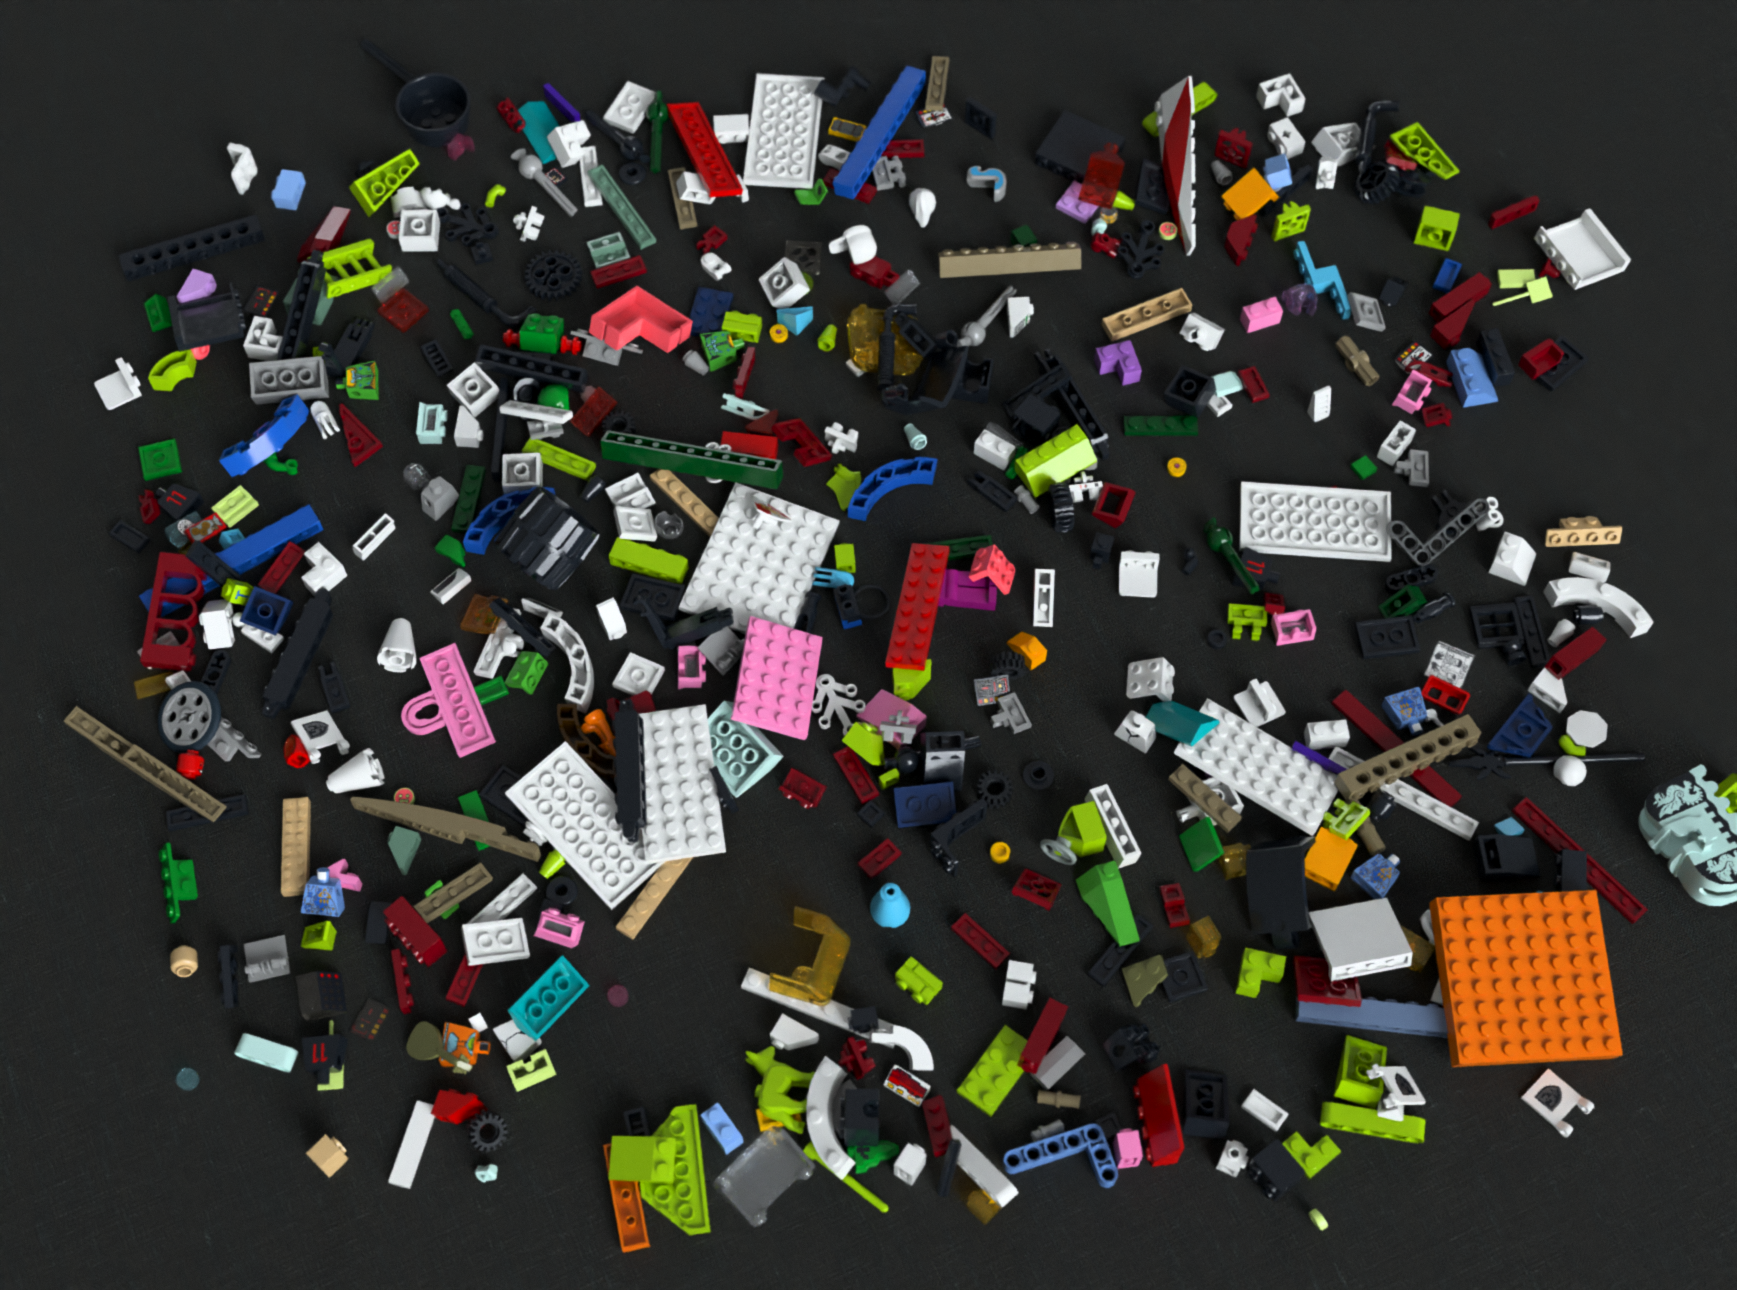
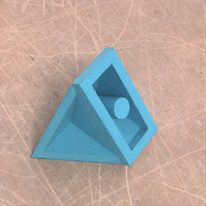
M812 306L777 309L778 323L784 325L796 336L813 320Z

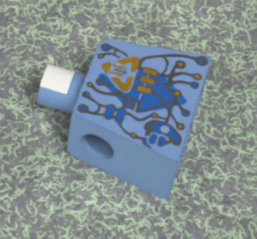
M1419 687L1384 698L1381 706L1398 730L1409 728L1412 736L1423 732L1420 724L1425 721L1427 711Z
M1377 854L1356 868L1350 878L1373 899H1382L1400 874L1395 868L1400 863V860L1394 854H1391L1387 859Z
M318 868L317 876H312L306 883L301 913L339 917L345 909L341 881L338 878H330L328 868Z

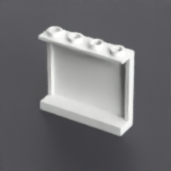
M1591 209L1585 210L1580 218L1545 230L1541 226L1534 237L1574 290L1624 271L1631 261Z
M1387 898L1308 913L1310 928H1313L1329 965L1331 981L1411 966L1413 952Z

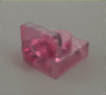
M458 133L447 147L449 158L456 160L463 154L464 149L474 152L473 140L467 135L464 136Z

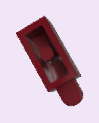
M876 256L862 264H854L853 261L850 263V274L856 279L867 282L872 287L881 289L885 285L893 288L900 278L896 272L891 270L890 263Z

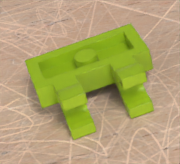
M1228 605V624H1233L1232 639H1240L1242 625L1252 626L1251 640L1259 641L1261 626L1266 627L1267 611L1264 610V606Z
M1337 799L1333 806L1337 807L1335 814L1339 815V817L1336 818L1325 811L1322 819L1325 821L1323 827L1329 828L1330 833L1347 840L1370 815V810L1354 801L1348 805L1344 801Z

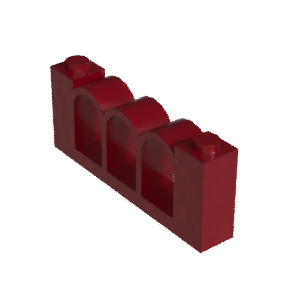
M160 552L140 659L144 667L191 672V667L195 665L196 655L192 649L196 643V636L191 628L199 621L200 610L196 602L204 595L205 587L202 581H207L208 575L185 557L186 555L165 552ZM168 577L197 581L196 590L189 595L165 593ZM163 602L187 604L193 607L191 616L185 620L161 619ZM159 627L188 632L187 641L180 646L156 644Z

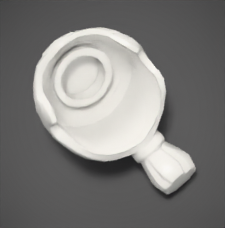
M425 187L421 191L423 202L432 210L444 207L445 205L453 209H459L460 207L459 200L451 199L448 193L444 195L441 189L431 191L430 187Z

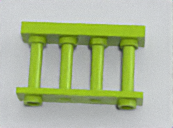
M371 238L324 252L322 260L324 267L327 269L335 268L343 278L334 282L326 271L324 281L327 283V299L391 279L392 266H380L373 256L374 242ZM366 258L374 270L366 272L357 260ZM351 263L358 275L350 277L342 265Z

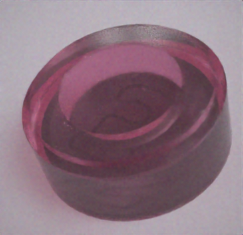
M615 985L609 989L607 997L612 1006L621 1007L627 1003L629 995L625 987Z

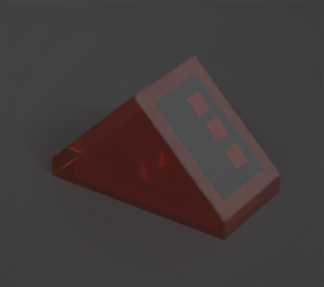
M775 409L746 425V434L775 437V433L771 428L775 423H779L778 410Z

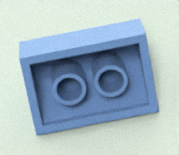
M1470 348L1452 350L1446 363L1449 372L1453 373L1452 380L1462 407L1497 402L1498 398L1482 355Z

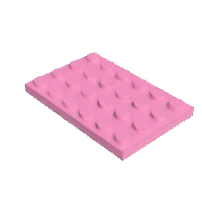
M750 616L747 623L731 720L805 740L808 736L823 637Z

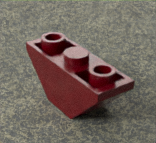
M1251 215L1231 223L1224 247L1236 266H1240L1241 260L1245 261L1248 253L1246 247L1251 246L1253 240L1251 234H1255L1258 223H1255L1257 215Z

